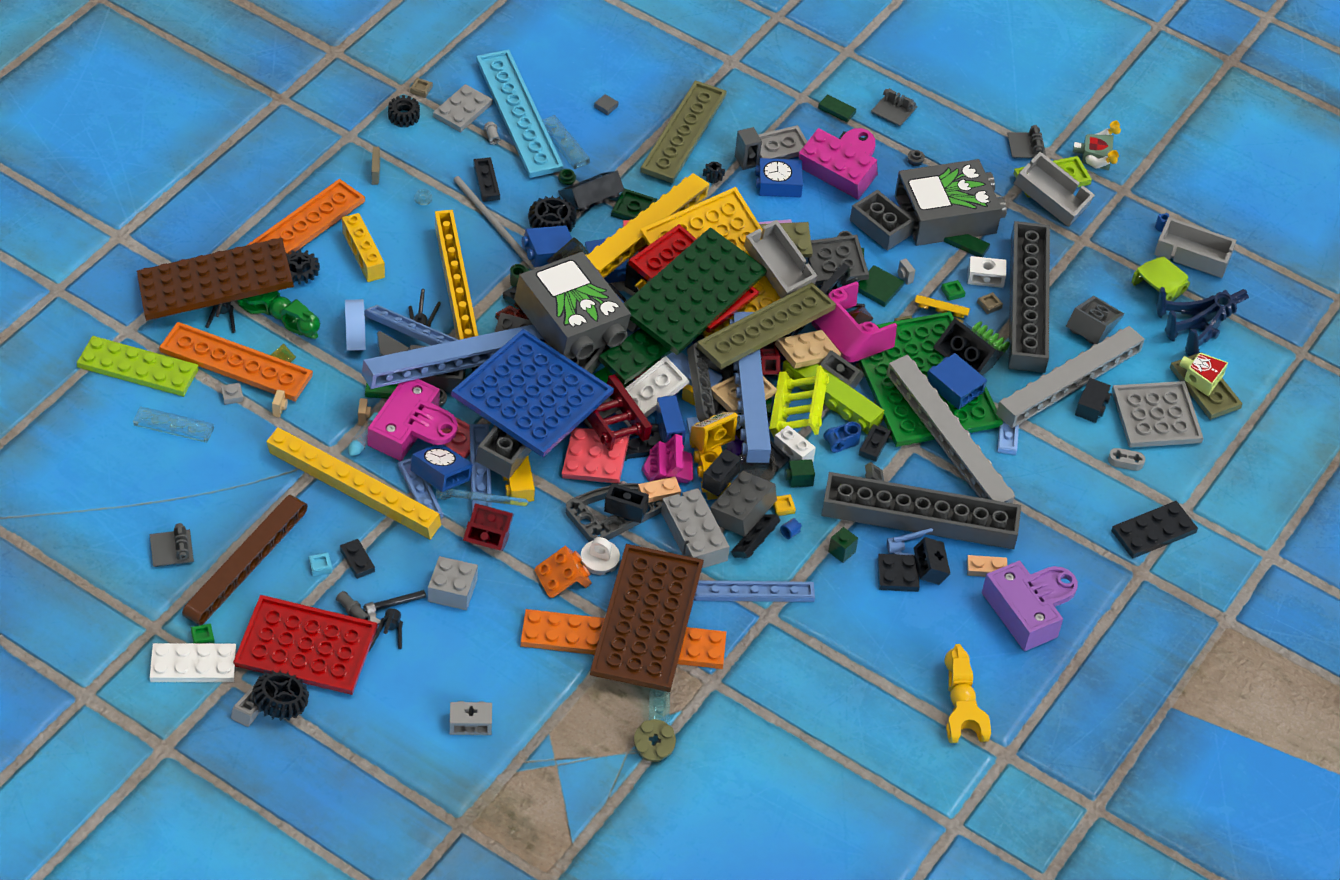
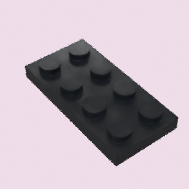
M1174 501L1112 526L1111 531L1133 559L1195 534L1198 527L1180 504Z

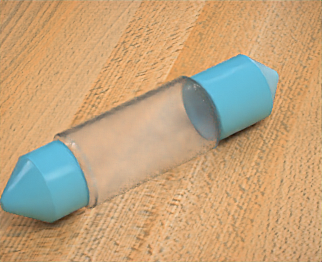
M374 412L352 439L348 446L350 456L359 455L368 445V427L378 412Z

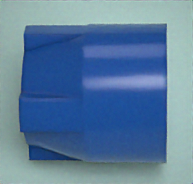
M1168 213L1158 215L1155 228L1160 232L1163 231L1167 219L1170 217Z
M792 518L780 527V531L785 538L790 539L801 532L802 525L795 518Z

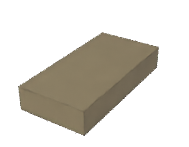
M373 147L372 185H378L380 148Z

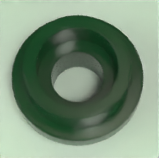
M563 169L558 175V180L561 184L571 185L576 181V175L571 169Z

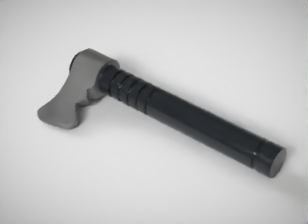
M422 590L376 603H366L363 606V610L370 616V621L376 622L378 625L381 620L376 618L377 610L426 598V593Z

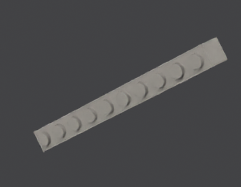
M1130 326L1123 330H1118L1116 334L1106 337L1101 343L1094 344L1089 350L1081 352L1077 357L1067 360L1062 366L1055 367L1050 373L1042 375L1035 382H1030L1023 389L1016 390L1011 396L1003 398L998 403L999 407L996 415L1008 426L1014 428L1084 386L1089 378L1096 379L1141 352L1145 338Z
M909 355L890 362L886 374L978 497L1013 503L1015 498L1013 490L1006 485L1002 475L997 473L991 461L984 456L980 446L975 444L970 433L963 428L958 417L953 415L948 404L941 399L938 391L931 386L926 375L922 374L916 362Z

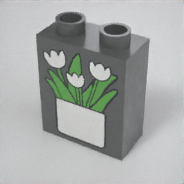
M979 159L901 170L898 173L894 196L899 207L915 219L912 237L916 246L944 242L945 237L969 234L978 237L997 234L1000 218H1005L1007 214L1004 198L996 197L994 192L995 181L991 172L985 173Z
M584 252L519 274L514 300L547 344L568 359L574 357L585 359L595 349L606 345L616 347L626 339V331L631 313Z

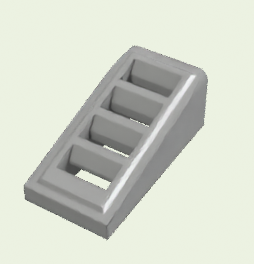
M253 686L234 705L231 714L232 720L246 727H249L260 713L258 712V707L254 706V700L252 699Z

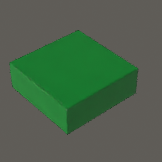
M958 280L944 283L941 286L948 301L965 297L966 292Z
M211 623L190 627L194 644H215Z

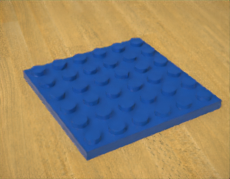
M522 329L452 390L451 396L541 457H544L613 394L614 388L528 331Z

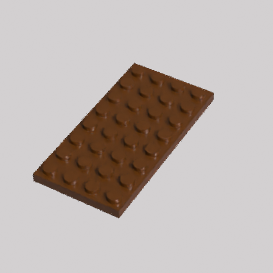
M282 238L137 270L146 321L294 287Z
M630 544L625 545L592 662L591 676L671 692L703 568V559Z

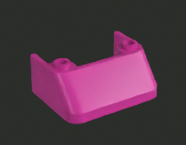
M857 281L832 290L827 296L836 303L835 310L811 322L817 331L823 330L841 352V357L848 362H856L893 348L895 346L897 330L896 323L880 329L872 322L858 324L846 311V309L857 305L859 286Z

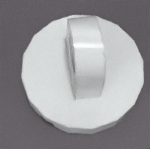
M596 537L582 548L581 563L590 573L605 575L607 572L615 571L619 566L620 552L607 539Z

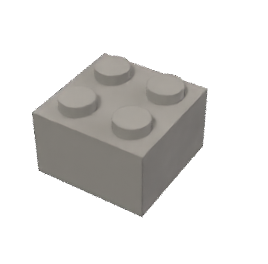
M439 556L428 585V602L467 610L478 580V565Z

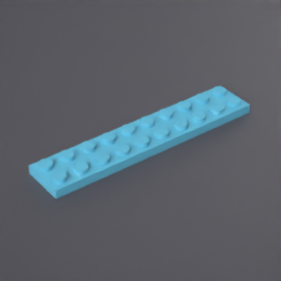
M510 50L476 56L477 64L529 178L562 171L563 164Z

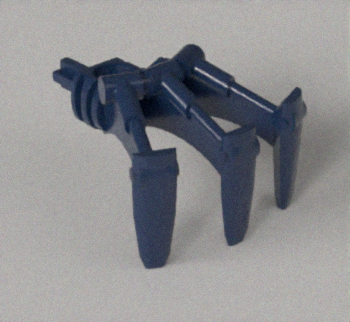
M1161 287L1156 309L1160 318L1166 314V311H1170L1165 332L1171 341H1175L1179 331L1191 330L1187 338L1185 352L1188 356L1200 353L1199 346L1204 342L1206 343L1212 337L1216 339L1219 336L1220 330L1217 328L1220 326L1221 321L1236 313V304L1248 299L1249 296L1244 289L1232 295L1227 290H1224L1203 300L1172 302L1166 300L1165 288ZM1175 312H1181V314L1193 315V317L1184 321L1176 322ZM1197 328H1201V330L1203 331L1202 334L1199 336L1197 334V330H1195Z

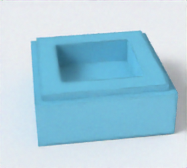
M329 553L309 556L313 576L332 573Z

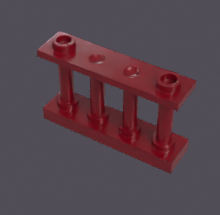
M615 374L608 376L607 384L614 388L611 395L613 400L602 403L586 419L600 437L602 444H605L609 451L613 450L615 439L631 434H637L642 441L648 440L652 425ZM616 407L620 408L622 412L621 414L604 419L599 414V412ZM625 420L631 425V427L614 432L608 427V425Z

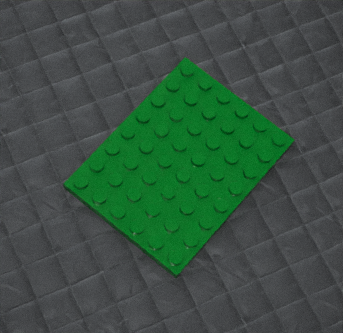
M951 311L877 324L879 329L893 323L897 324L895 346L858 361L877 405L885 410L883 419L888 430L891 431V437L896 447L936 439L886 374L889 363L909 355L916 362L922 374L928 377L929 369L940 364L945 358L933 347L954 319ZM986 386L982 394L959 410L939 394L941 399L948 404L953 415L958 417L960 424L969 433L999 428L1003 424L1002 419L996 415L997 408Z

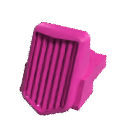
M675 434L666 443L659 441L650 449V455L642 466V471L648 481L676 477L678 483H689L693 480V456L691 453L683 451L684 445L682 444L681 435Z

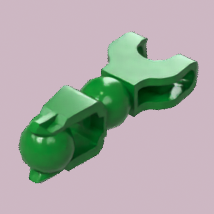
M278 291L237 300L238 305L250 314H271L275 319L282 320L288 331L312 339L318 338L317 332L320 329L319 318L297 299L291 302L288 298L281 297Z

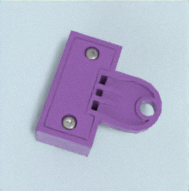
M1019 560L987 573L982 594L1021 648L1027 651L1058 637L1063 617L1055 607L1068 602L1074 597L1078 588V581L1071 571L1057 566L1048 567L1030 574ZM1061 579H1067L1070 583H1063Z

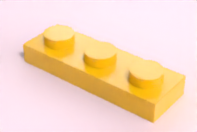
M916 295L915 302L919 303L918 307L929 309V306L936 308L937 312L945 313L951 311L954 312L953 316L964 318L965 315L968 316L971 309L921 295Z

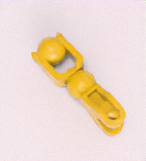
M955 644L954 648L950 649L944 658L946 668L949 670L948 690L950 691L951 702L954 705L953 712L946 725L949 743H958L961 730L968 728L976 732L980 742H989L991 736L990 718L986 712L977 706L976 693L972 687L973 672L970 666V657L961 644Z

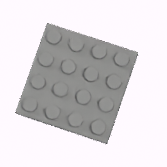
M1185 381L1113 385L1112 393L1129 448L1202 443L1203 435Z

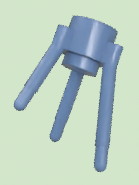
M930 528L900 537L887 538L888 553L915 555L901 552V550H905L904 541L923 537L924 534L933 532V529Z

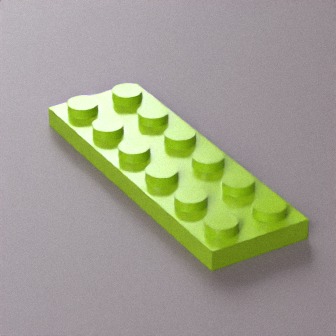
M96 336L91 337L77 361L78 368L183 397L199 370L198 364Z

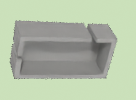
M1041 152L1024 167L1014 182L1017 187L1068 227L1090 205L1095 196L1083 185L1075 196L1074 193L1080 183Z
M1168 217L1154 255L1165 257L1168 260L1173 258L1174 262L1223 278L1237 240Z
M777 220L767 224L762 230L758 229L746 236L745 249L753 259L767 269L765 277L780 298L810 283L815 285L817 274L809 263L805 265L806 259Z
M699 488L683 492L682 496L676 494L662 499L661 514L683 555L703 559V568L728 561L730 546Z

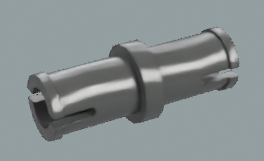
M342 591L337 595L336 601L346 609L345 612L349 616L370 621V616L361 608V604L358 601H354L347 592Z

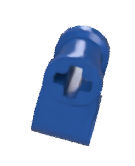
M848 422L829 428L825 431L823 437L831 445L830 449L832 452H840L857 446L860 443L861 426L857 422Z

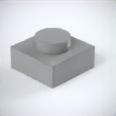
M906 258L900 260L898 268L899 277L907 285L913 283L916 270Z
M240 383L221 385L224 405L244 402Z

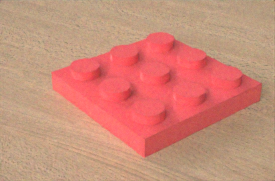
M576 427L571 432L562 470V478L619 484L630 435L615 439L613 450L609 451L605 444H602L600 437L594 429Z

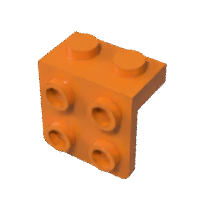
M567 546L562 547L535 567V572L550 598H554L576 581L585 588L592 584L588 577L590 572L581 564V556L577 551L573 552Z

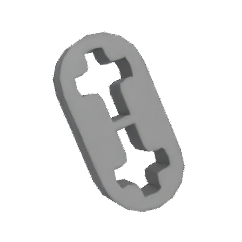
M1121 448L1112 449L1108 457V462L1112 466L1134 471L1141 470L1146 460L1145 456L1140 452Z

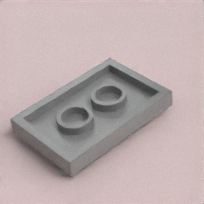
M465 84L433 112V117L462 132L493 104V99Z
M799 126L759 134L762 140L760 158L790 159L798 157L800 150L807 143Z

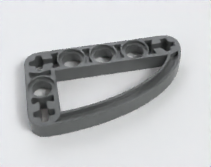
M694 343L688 347L687 354L698 420L703 422L715 415L708 368L720 372L723 377L722 382L733 377L734 373L732 364L720 369L697 348V343ZM720 405L719 411L716 415L728 411L722 405Z
M640 483L618 485L638 491V484ZM610 486L586 492L570 499L566 503L567 516L589 542L593 541L596 537L610 540L641 524L635 521H627L616 515H612L599 522L588 510L586 505L605 499ZM662 500L660 502L648 503L650 511L645 514L642 523L661 513ZM588 519L591 523L584 525L580 521ZM616 524L618 528L610 529L608 528V525Z

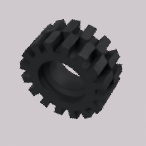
M402 95V98L399 96L396 99L393 98L392 102L390 101L388 105V118L390 122L396 126L400 124V127H403V125L409 127V124L413 126L414 122L417 123L420 118L419 102L415 98L411 100V96L405 98V95Z

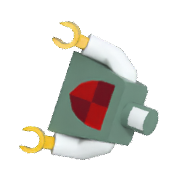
M1117 120L1112 121L1110 129L1107 128L1100 133L1087 134L1084 143L1074 142L1073 152L1082 154L1083 164L1090 165L1095 169L1109 170L1110 164L1117 163L1119 154L1117 150H1113L1114 135L1112 133L1119 134L1121 132L1119 122Z

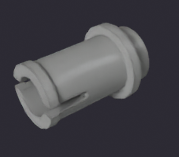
M487 122L484 126V132L487 133L489 142L493 145L500 142L497 132L498 127L494 122Z

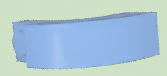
M364 299L345 300L347 351L366 350Z

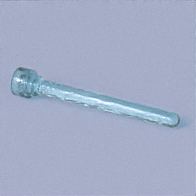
M452 488L444 492L438 489L436 491L437 499L441 500L455 497L524 507L529 504V501L523 498L462 491Z

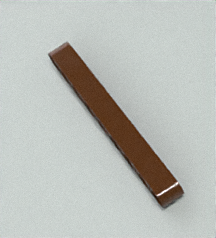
M288 495L187 602L183 608L182 615L198 625H203L305 515L308 508L307 503L292 495Z

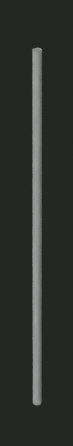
M456 176L454 182L531 270L538 268L533 267L522 247L459 176ZM606 345L605 352L610 349L608 345Z

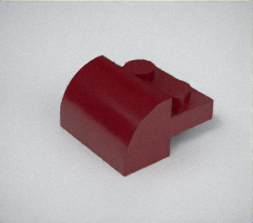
M475 503L463 541L503 551L510 535L509 530L514 514Z

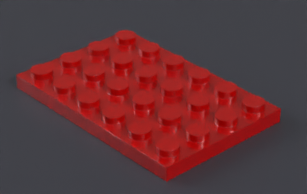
M678 224L629 259L628 264L649 282L689 247L696 238ZM752 286L716 319L706 331L710 333L734 315L735 312H738L758 297L759 291Z
M260 595L233 664H235V667L260 673L266 672L269 674L272 670L278 673L281 670L282 673L286 674L289 671V675H296L297 680L303 679L305 684L353 695L378 625L376 622Z

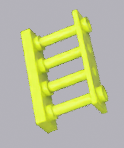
M821 365L817 367L816 376L793 380L786 371L779 372L777 392L775 393L769 426L773 437L786 426H790L792 429L810 426L815 435L819 434V428L822 426L821 416L826 386L829 383V376L824 372ZM815 384L814 390L791 394L794 387ZM812 398V402L809 405L789 408L791 401ZM810 412L809 419L786 422L789 415Z

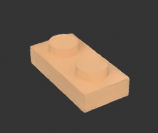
M676 477L638 484V491L649 494L648 503L660 501L665 497L676 494L681 496V489Z
M968 555L967 557L968 576L986 577L987 573L1007 566V558L975 555Z

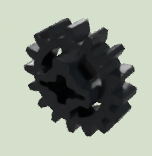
M301 249L298 250V253L292 250L291 255L286 253L293 283L298 281V284H301V281H304L307 284L308 279L314 280V276L319 275L320 263L318 258H315L314 253L309 255L308 250L302 253Z

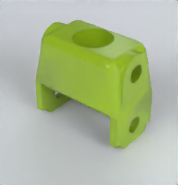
M1165 257L1156 258L1138 267L1131 281L1136 286L1145 280L1158 292L1161 287H1164L1166 300L1172 302L1183 294L1190 285L1188 275Z

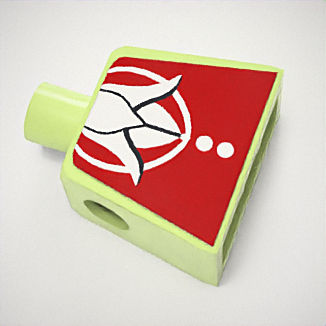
M1199 353L1194 360L1184 356L1179 366L1187 369L1185 381L1209 396L1224 376L1228 362Z

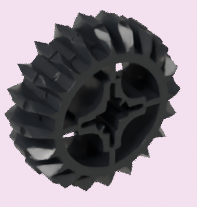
M552 195L551 198L545 196L544 199L539 198L538 201H534L532 206H530L528 219L532 228L567 226L569 232H571L575 227L577 214L575 207L572 206V202H567V199L562 200L560 196L554 198Z
M272 670L269 674L265 672L264 675L259 676L253 686L252 693L254 706L258 707V712L264 711V716L270 715L272 720L276 717L280 721L283 718L289 721L292 717L297 718L299 714H302L305 707H307L309 691H307V685L303 684V679L297 680L296 675L291 676L289 671L285 674L281 670L278 673Z

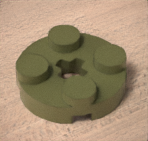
M646 720L635 732L634 746L644 760L650 762L662 761V759L669 757L675 748L676 737L674 730L662 720ZM658 736L661 742L653 746L649 738Z

